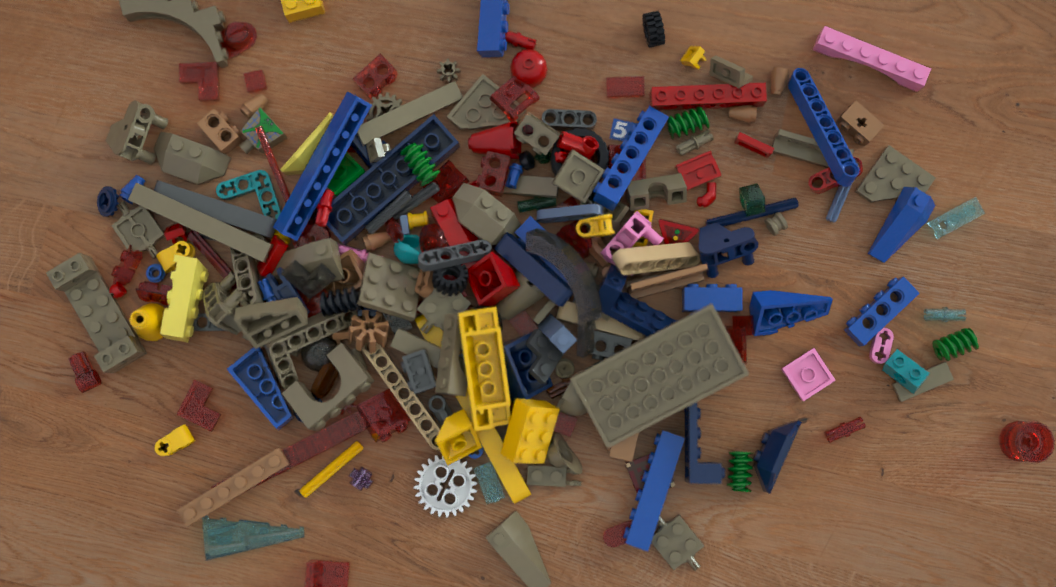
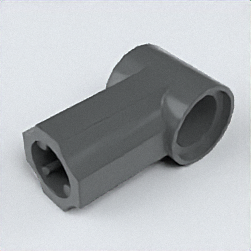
M436 394L430 398L428 403L429 409L442 427L445 418L451 416L453 412L442 395ZM435 398H439L443 402V406L439 409L434 408L432 405V401Z

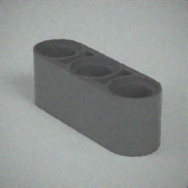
M547 109L542 114V121L558 131H568L575 128H585L591 131L595 128L597 117L592 111ZM548 116H553L555 118V121L553 123H547L545 121V118ZM566 117H572L574 119V122L572 124H567L564 122V119ZM591 118L593 123L591 125L584 124L583 119Z

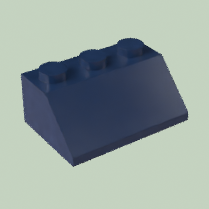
M532 332L502 343L509 396L512 403H515L516 398L530 399L553 386L550 377L546 383L540 384L528 372L537 358L525 345Z

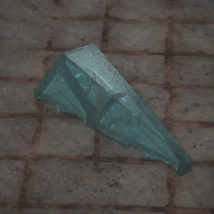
M208 516L202 518L206 561L304 537V527L295 529L288 528L287 525L281 524V527L270 526L269 523L247 520L233 522L227 521L226 518H220V520L209 519Z

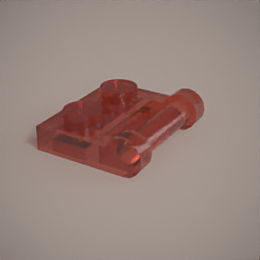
M515 75L490 96V100L506 114L509 121H516L518 115L540 99L539 95L527 83L520 81ZM523 94H526L528 98L513 110L510 106Z

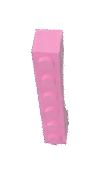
M826 26L820 31L813 47L814 51L829 57L854 61L876 69L895 80L899 85L916 92L925 86L931 68Z

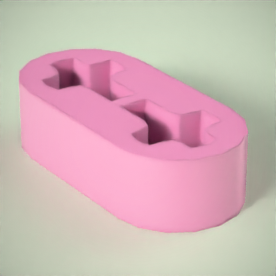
M883 328L873 337L869 357L875 364L885 363L889 358L894 335L888 328ZM885 332L888 339L884 340L883 344H881L882 338L879 335ZM880 347H882L881 354L883 355V358H879V360H877L878 357L875 356V352H879Z

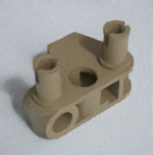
M136 100L132 101L127 108L124 119L111 125L106 142L116 155L131 161L138 159L151 165L155 161V154L142 149L149 128L152 124L160 129H165L168 125V119L155 114L154 109L150 105L142 104Z
M230 271L221 282L209 284L203 292L202 299L207 318L215 326L237 335L241 329L234 321L235 308L240 307L238 304L246 296L241 290L238 292L239 289L237 288L230 295L229 290L236 284L235 274L233 271Z

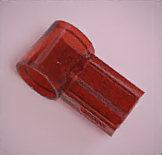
M86 352L76 353L68 358L76 375V386L81 393L102 384L101 378L97 371L92 368Z

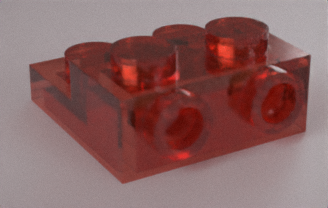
M390 389L358 404L356 407L367 423L365 427L375 442L381 440L384 443L392 437L391 434L396 431L398 434H401L408 428L407 425L411 420Z

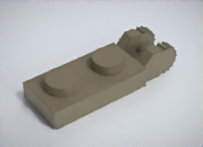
M528 465L527 485L581 486V481L566 480V473L575 474L569 468Z

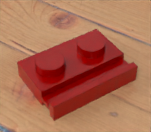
M711 150L675 166L678 173L682 174L687 191L722 176L711 154Z

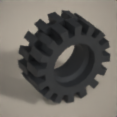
M654 11L643 14L642 21L648 47L664 45L665 30L660 12Z
M460 264L433 270L432 283L433 287L437 288L436 291L438 293L442 291V295L449 293L448 296H452V293H454L456 296L459 292L462 293L466 289L468 269H466L465 265L461 266ZM453 275L458 279L446 280L443 276Z

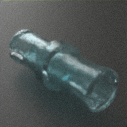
M942 307V309H924V313L932 314L924 315L925 321L937 320L947 323L948 321L966 320V317H963V315H966L965 309H948L947 307Z

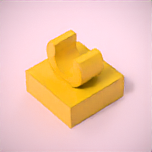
M690 46L680 62L685 66L700 69L701 67L697 62L699 60L706 61L705 56H703L705 51L700 46Z

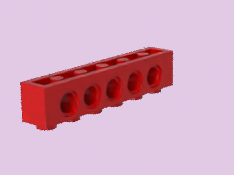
M766 82L747 83L740 88L730 84L651 87L649 92L650 106L658 111L696 109L699 106L702 109H720L744 105L763 107L767 102Z

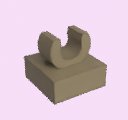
M374 138L366 144L370 163L378 162L385 157L386 152L391 151L389 144H382L381 138Z

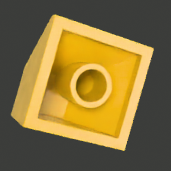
M464 409L445 418L435 440L447 466L482 448Z

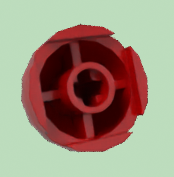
M532 49L518 52L513 57L510 65L511 77L516 84L526 89L539 86L547 75V63L543 55Z

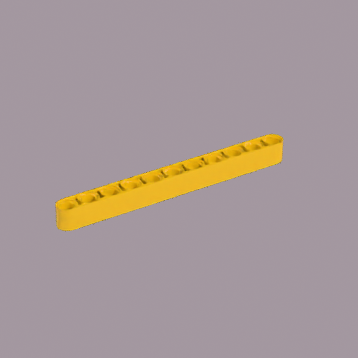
M423 314L414 319L419 330L428 321ZM433 326L427 334L424 333L425 330L421 331L426 341L441 347L443 330L440 327ZM467 384L466 396H456L473 426ZM495 426L491 429L475 431L513 503L516 504L532 495L516 464L500 454L503 440Z

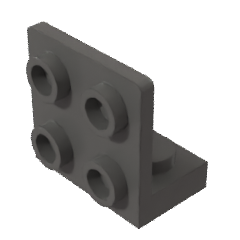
M426 349L402 357V369L404 373L408 374L409 380H407L411 392L421 394L426 390L436 387V379Z

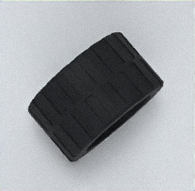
M575 128L566 131L581 138L585 136L595 138L599 143V147L595 151L597 165L604 170L607 169L609 152L606 143L600 135L585 128ZM558 140L555 141L551 152V169L555 176L560 170L562 163L556 162L554 155L556 152L564 151V149L557 147Z

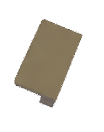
M716 55L710 60L709 75L730 85L740 88L753 80V76L745 73V68Z

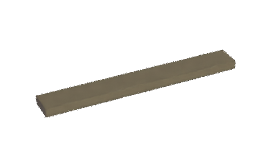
M135 183L128 198L133 203L264 263L273 245L141 184Z

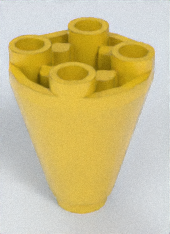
M149 303L141 306L131 314V326L140 338L146 341H158L163 338L160 331L165 307L160 304Z

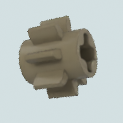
M447 58V62H439L441 69H437V74H442L440 77L441 81L446 79L448 83H451L453 79L458 80L456 73H460L461 70L460 68H455L457 61L452 63ZM446 69H448V70H451V69H452V73H450V72H447V73H446L445 70H446Z

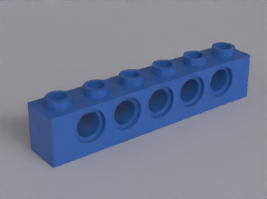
M651 106L648 107L646 112L641 111L637 118V121H639L638 125L634 124L628 133L630 135L629 140L624 139L620 146V149H622L621 153L615 154L611 161L613 166L611 169L607 167L602 176L604 181L602 183L598 182L593 192L596 194L593 201L612 212L614 211L665 126L669 116Z

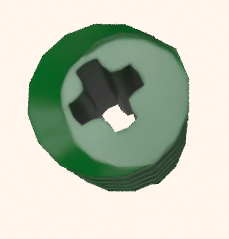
M700 106L696 108V111L690 109L689 114L683 111L682 115L676 113L674 118L670 115L667 120L668 131L673 140L675 133L679 138L681 137V131L687 136L688 129L695 133V127H698L700 131L703 130V125L707 129L710 128L708 117Z
M413 143L404 148L400 154L405 156L404 160L409 163L408 167L413 169L412 173L417 176L416 180L422 182L420 186H424L433 181L440 171H433L436 164L429 165L432 158H425L428 153L427 150L421 152L424 145Z
M963 328L961 331H956L954 334H949L947 337H941L940 340L932 342L934 352L941 361L943 357L946 361H950V354L953 358H957V351L960 355H964V349L970 353L972 351L971 346L975 350L979 349L977 337L971 328Z
M729 452V455L733 456L734 459L728 460V462L734 466L728 468L733 474L727 476L732 482L727 483L726 486L732 488V491L751 492V489L746 487L752 484L751 481L747 480V478L752 477V474L747 472V470L753 469V466L748 464V462L754 460L748 456L752 454L751 452Z

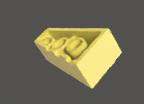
M174 255L173 262H177L176 271H171L170 279H172L173 287L167 293L169 308L164 309L160 334L166 339L188 343L189 338L192 337L194 332V319L199 314L198 304L202 300L204 282H207L209 273L197 258Z

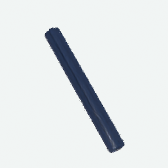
M791 198L708 219L706 226L718 223L724 227L777 212L795 209L799 206L797 198Z

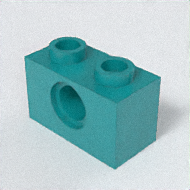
M898 349L885 362L882 371L913 394L930 374Z

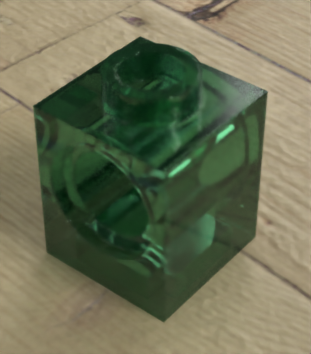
M758 183L739 188L740 203L746 216L765 212V197Z

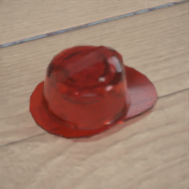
M246 22L230 23L221 32L224 41L221 43L223 48H226L229 58H233L250 48L257 39L255 28Z

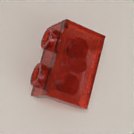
M448 160L438 169L440 173L430 182H436L440 188L439 192L431 197L437 203L451 199L463 183L467 184L469 180Z

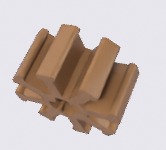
M363 310L362 320L357 318L356 315L351 318L349 340L350 342L356 341V350L362 351V347L366 343L369 344V353L376 352V343L381 345L382 348L385 347L389 323L387 320L382 322V313L377 311L374 318L369 319V310Z

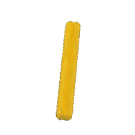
M358 441L353 443L299 490L301 495L305 498L308 497L363 450L361 443Z

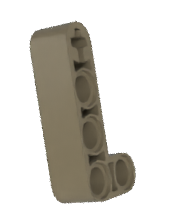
M254 234V235H252V236L257 237V238H259V239H261V240H263V241H265V242H268V241H267L262 235H260V234ZM230 247L237 289H239L238 292L241 290L246 296L240 304L248 306L264 303L262 291L257 283L260 281L256 263L257 259Z

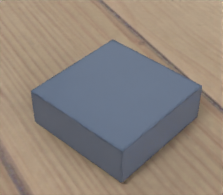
M400 215L401 234L411 235L408 216Z

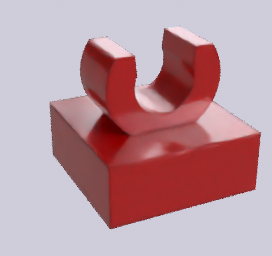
M179 223L166 227L164 235L167 241L172 239V243L175 244L178 242L176 238L182 237L187 242V227Z

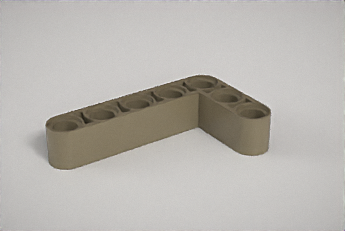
M349 310V314L344 317L346 313L343 312L340 314L334 313L331 316L328 314L323 316L321 312L309 317L306 325L264 345L275 375L284 389L299 381L289 353L351 326V318L354 315L358 318L356 311L352 312ZM278 344L276 348L272 349L273 345Z

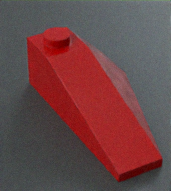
M447 199L430 207L432 218L448 247L478 240L477 236L458 222L452 199ZM467 251L459 252L462 256L469 255ZM478 261L464 263L461 266L465 265L466 269H469Z

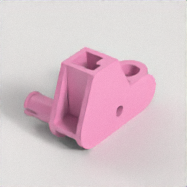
M636 211L600 254L603 255L606 262L615 265L610 249L617 251L619 249L631 248L643 236L653 245H659L664 238L651 228L652 223Z

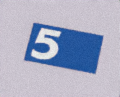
M613 119L610 139L624 141L626 138L629 140V131L634 124L637 126L638 123Z

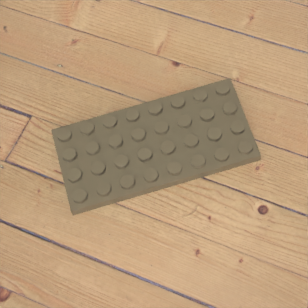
M711 303L570 377V380L606 447L609 448L749 375Z

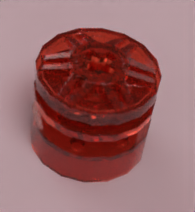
M1014 421L1002 429L999 436V445L1006 457L1013 461L1040 463L1052 455L1055 439L1052 431L1040 422Z

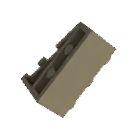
M294 297L236 307L234 321L254 348L257 349L308 323V311L299 298Z

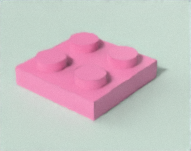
M815 348L810 349L781 368L801 401H805L836 381Z

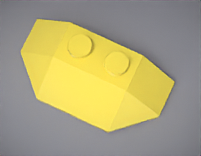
M329 112L285 165L282 166L280 170L286 176L303 173L334 117L332 113Z

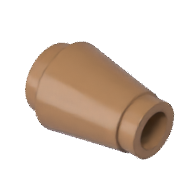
M782 67L773 68V71H771L770 94L782 96L790 75L788 74L789 69Z
M260 93L244 102L240 111L247 119H250L258 108L261 107L263 109L269 101Z
M752 105L730 107L729 118L746 123L755 122L757 107H752Z
M389 231L368 233L362 237L365 249L372 252L392 241Z

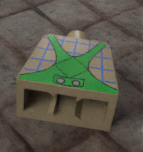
M260 107L241 129V132L247 139L239 146L246 154L254 147L261 153H265L288 137Z

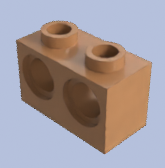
M213 109L197 124L220 151L227 155L243 141L239 136L241 132L235 125L231 127L227 123L229 118L222 111L218 113ZM215 120H219L218 126L212 128V123ZM231 134V139L225 142V135Z

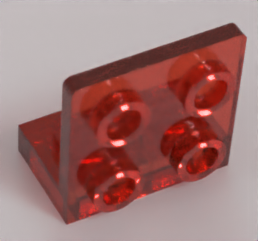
M311 559L307 562L305 587H348L350 563Z

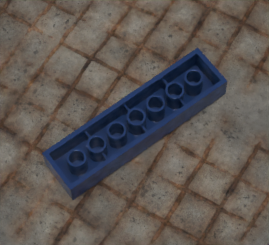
M434 114L332 200V212L329 213L327 226L344 245H347L360 234L366 225L405 190L410 191L419 183L416 180L417 176L412 173L413 169H410L408 167L409 163L405 162V156L400 154L404 148L413 143L417 145L423 144L424 147L421 149V152L428 151L425 158H432L429 165L436 164L434 169L460 148L456 138Z

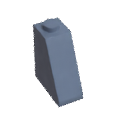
M549 314L537 326L563 354L577 342V339L552 314Z

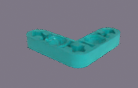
M257 170L221 182L216 188V194L223 200H230L256 191L263 215L269 217L271 214L270 208H265V206H272L273 211L278 212L275 215V219H278L282 211L271 177L264 170ZM259 175L266 177L264 184L266 187L270 186L269 188H263L262 183L257 181L260 179ZM242 180L248 181L249 184L245 190L239 189V183ZM224 187L228 189L235 187V189L237 190L236 193L234 190L228 191V195L221 193L222 191H224ZM265 192L272 193V199L269 202H265L262 199Z

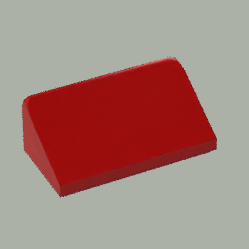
M274 235L270 242L273 246L266 262L259 261L257 265L259 274L263 277L273 273L288 247L278 235Z

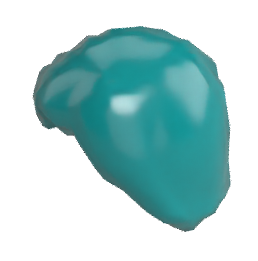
M400 235L394 242V254L404 264H418L419 255L422 252L428 251L424 244V238L418 235Z

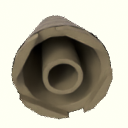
M518 270L515 275L520 287L496 305L497 316L502 320H511L545 297V294Z

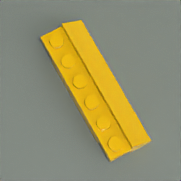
M488 307L458 313L474 431L509 424L511 404L496 307Z

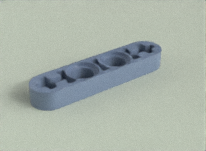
M587 204L542 209L537 211L536 221L540 223H555L593 218L603 215V206Z

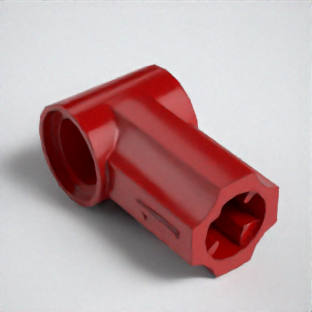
M562 131L557 147L567 151L574 150L590 160L599 147V143L591 136L581 138Z

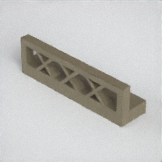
M779 129L775 134L772 144L774 148L773 153L829 168L815 139Z

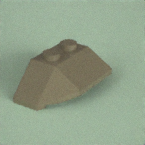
M160 132L154 147L162 172L197 185L224 176L231 161V157L172 133Z
M463 183L452 197L458 222L479 239L487 240L491 246H496L506 232L514 235L516 238L519 237L514 233L521 226L515 213L486 190Z

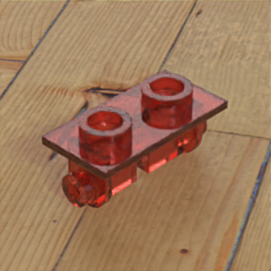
M129 245L127 251L123 250L119 266L115 265L111 276H114V285L117 280L122 285L130 283L135 270L129 267L137 269L143 259V253L139 250L132 251V245Z
M144 281L140 282L139 288L135 290L142 301H154L168 306L167 293L173 286L162 284L161 289L158 290V283Z

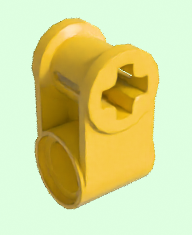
M605 214L582 219L577 223L576 231L583 238L614 235L615 231L612 228L611 222L613 216L612 214ZM584 224L591 226V230L587 234L581 233V227Z
M179 241L169 248L160 251L156 258L165 273L176 270L177 262H173L174 255L193 258L196 254V249L190 243Z
M186 424L158 440L155 444V452L160 456H170L194 443L195 439ZM164 444H169L167 451H163Z

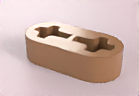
M420 270L415 292L422 298L428 297L433 292V270Z

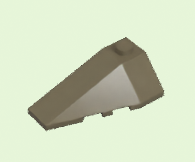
M327 238L284 252L272 273L276 279L281 280L276 270L281 267L290 280L324 284L343 280L344 275L338 242Z
M515 510L486 535V539L528 587H548L551 581L529 525Z

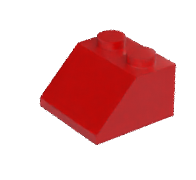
M490 252L468 269V281L479 306H494L520 287L513 269L494 252Z

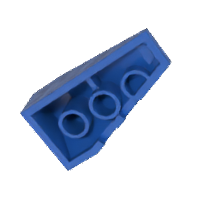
M904 187L868 254L885 263L927 222L936 206L932 198L916 187Z
M773 290L753 292L749 305L752 333L754 336L770 335L777 333V329L786 326L788 328L794 327V323L803 320L808 322L828 315L833 299L826 296Z

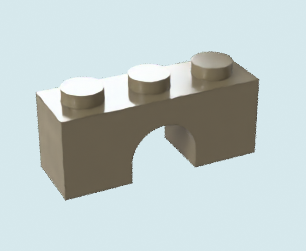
M682 174L631 181L625 191V198L630 211L649 208V199L653 197L665 199L668 205L687 202V186Z

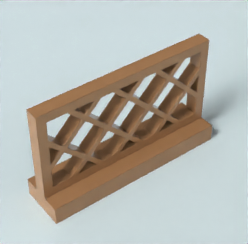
M698 263L691 268L666 270L626 281L627 292L631 297L638 299L687 284L704 280L702 273L708 267L707 264L700 265Z

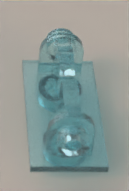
M491 461L475 467L474 471L487 505L505 498Z

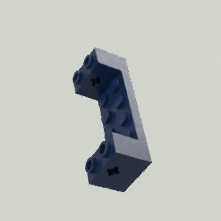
M611 264L600 282L590 305L647 337L678 321L666 316L662 311L653 309L645 302L631 297L630 294L622 292L628 275H622L617 266Z
M697 402L684 408L685 482L690 484H722V479H725V469L721 463L698 462V459H701V448L697 445V439L701 438V429L697 427V419L701 418V410L697 408Z

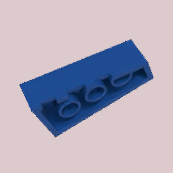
M253 347L227 368L228 372L278 431L294 418L261 347L257 349Z

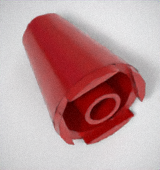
M511 121L473 133L471 138H468V147L472 149L473 153L514 160L519 159L517 154L521 153L522 142L514 134L519 124L517 121Z

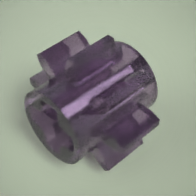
M362 466L359 470L354 468L349 475L352 478L349 483L360 491L364 487L368 489L373 483V480L370 479L373 474Z

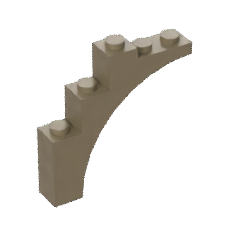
M119 0L123 16L129 22L140 19H164L182 24L199 34L206 41L216 63L221 68L228 66L226 59H229V55L221 43L224 41L221 31L225 30L224 22H226L224 13L219 11L216 6L199 10L197 2L193 0Z

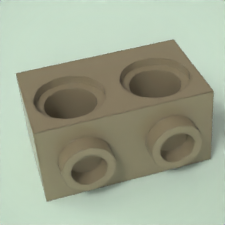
M530 112L527 113L514 132L520 142L524 144L526 142L533 146L532 150L540 155L542 153L547 155L560 135L559 132ZM525 125L532 126L533 133L526 134L523 127ZM539 137H548L549 144L542 145L539 142Z

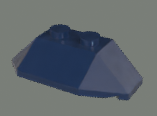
M794 420L768 430V433L765 432L761 438V443L763 444L760 451L757 450L754 454L753 461L755 462L753 466L764 492L771 494L802 422Z

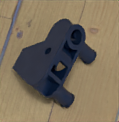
M718 223L700 228L699 252L701 264H707L708 267L706 270L707 277H717L719 274L717 265L742 257L744 265L749 266L754 263L753 252L758 248V241L755 238L753 229L743 227L730 231ZM727 252L728 257H725L722 254Z

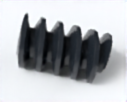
M352 286L350 293L347 288H344L343 294L340 289H337L336 295L330 290L328 297L325 292H321L320 308L323 316L327 314L331 316L334 313L340 314L341 312L347 313L349 310L352 312L356 311V309L362 310L363 306L357 305L360 291H356L355 287Z

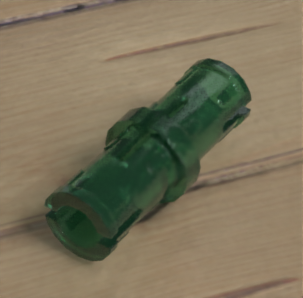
M533 197V199L517 201L519 213L557 206L556 198Z

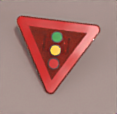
M665 219L658 220L664 244L689 242L699 233V228Z

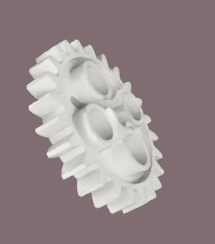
M435 455L434 462L429 458V465L422 464L424 471H417L421 477L414 479L419 482V485L414 486L415 489L420 490L415 496L422 497L419 504L425 502L424 510L430 507L432 508L431 514L438 511V517L442 515V512H445L446 517H449L451 511L456 516L457 509L464 512L463 505L470 506L467 500H474V497L470 494L477 492L476 489L472 488V486L477 484L476 481H472L476 474L469 473L472 467H465L467 461L460 463V460L447 466L443 456L440 459L438 455ZM438 467L446 469L447 474L445 477L437 475L436 470ZM454 469L455 472L448 484L451 488H447L441 500L438 501L437 498L443 488L441 482H445L450 471ZM460 475L464 478L462 486L455 485V476ZM430 484L437 486L438 492L436 495H431L428 492ZM447 493H452L455 496L454 503L446 502L445 495Z

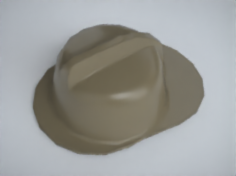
M558 433L555 434L554 441L550 443L546 455L549 462L557 468L568 467L572 472L580 475L583 469L579 459L567 445L564 438Z

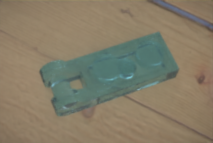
M974 197L927 223L929 227L933 228L934 236L938 239L985 214L977 198ZM942 221L946 225V228L942 229L939 224Z

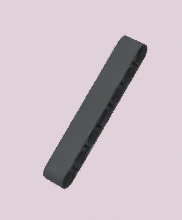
M159 180L156 182L154 191L224 223L269 238L274 236L276 229L273 226L277 219Z

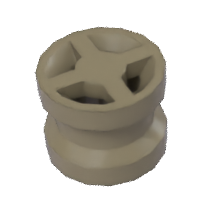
M779 212L775 213L774 217L767 218L764 221L773 236H776L780 230L788 228L785 218Z

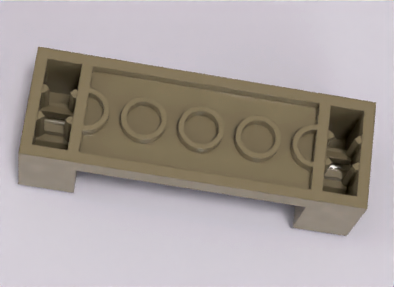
M78 253L46 272L54 288L65 292L99 351L94 357L104 373H116L147 354L118 302L113 298L114 295L109 293V287L91 256Z

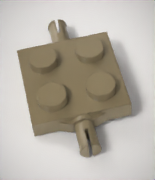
M121 202L117 207L123 215L111 226L133 257H136L143 251H148L152 259H155L158 252L154 245L165 237L163 230L149 209L139 206L136 209L129 210L125 202Z
M434 288L433 292L417 308L428 320L420 330H425V334L433 326L440 327L443 330L445 314L464 312L471 302L463 297L460 292L456 296L454 293H452V296H448L449 293L442 295V291L438 293L436 291L437 288Z
M680 515L667 522L660 516L657 523L659 528L653 535L651 543L673 570L681 564L688 562L693 570L696 571L701 565L695 560L694 556L696 552L704 547V544Z

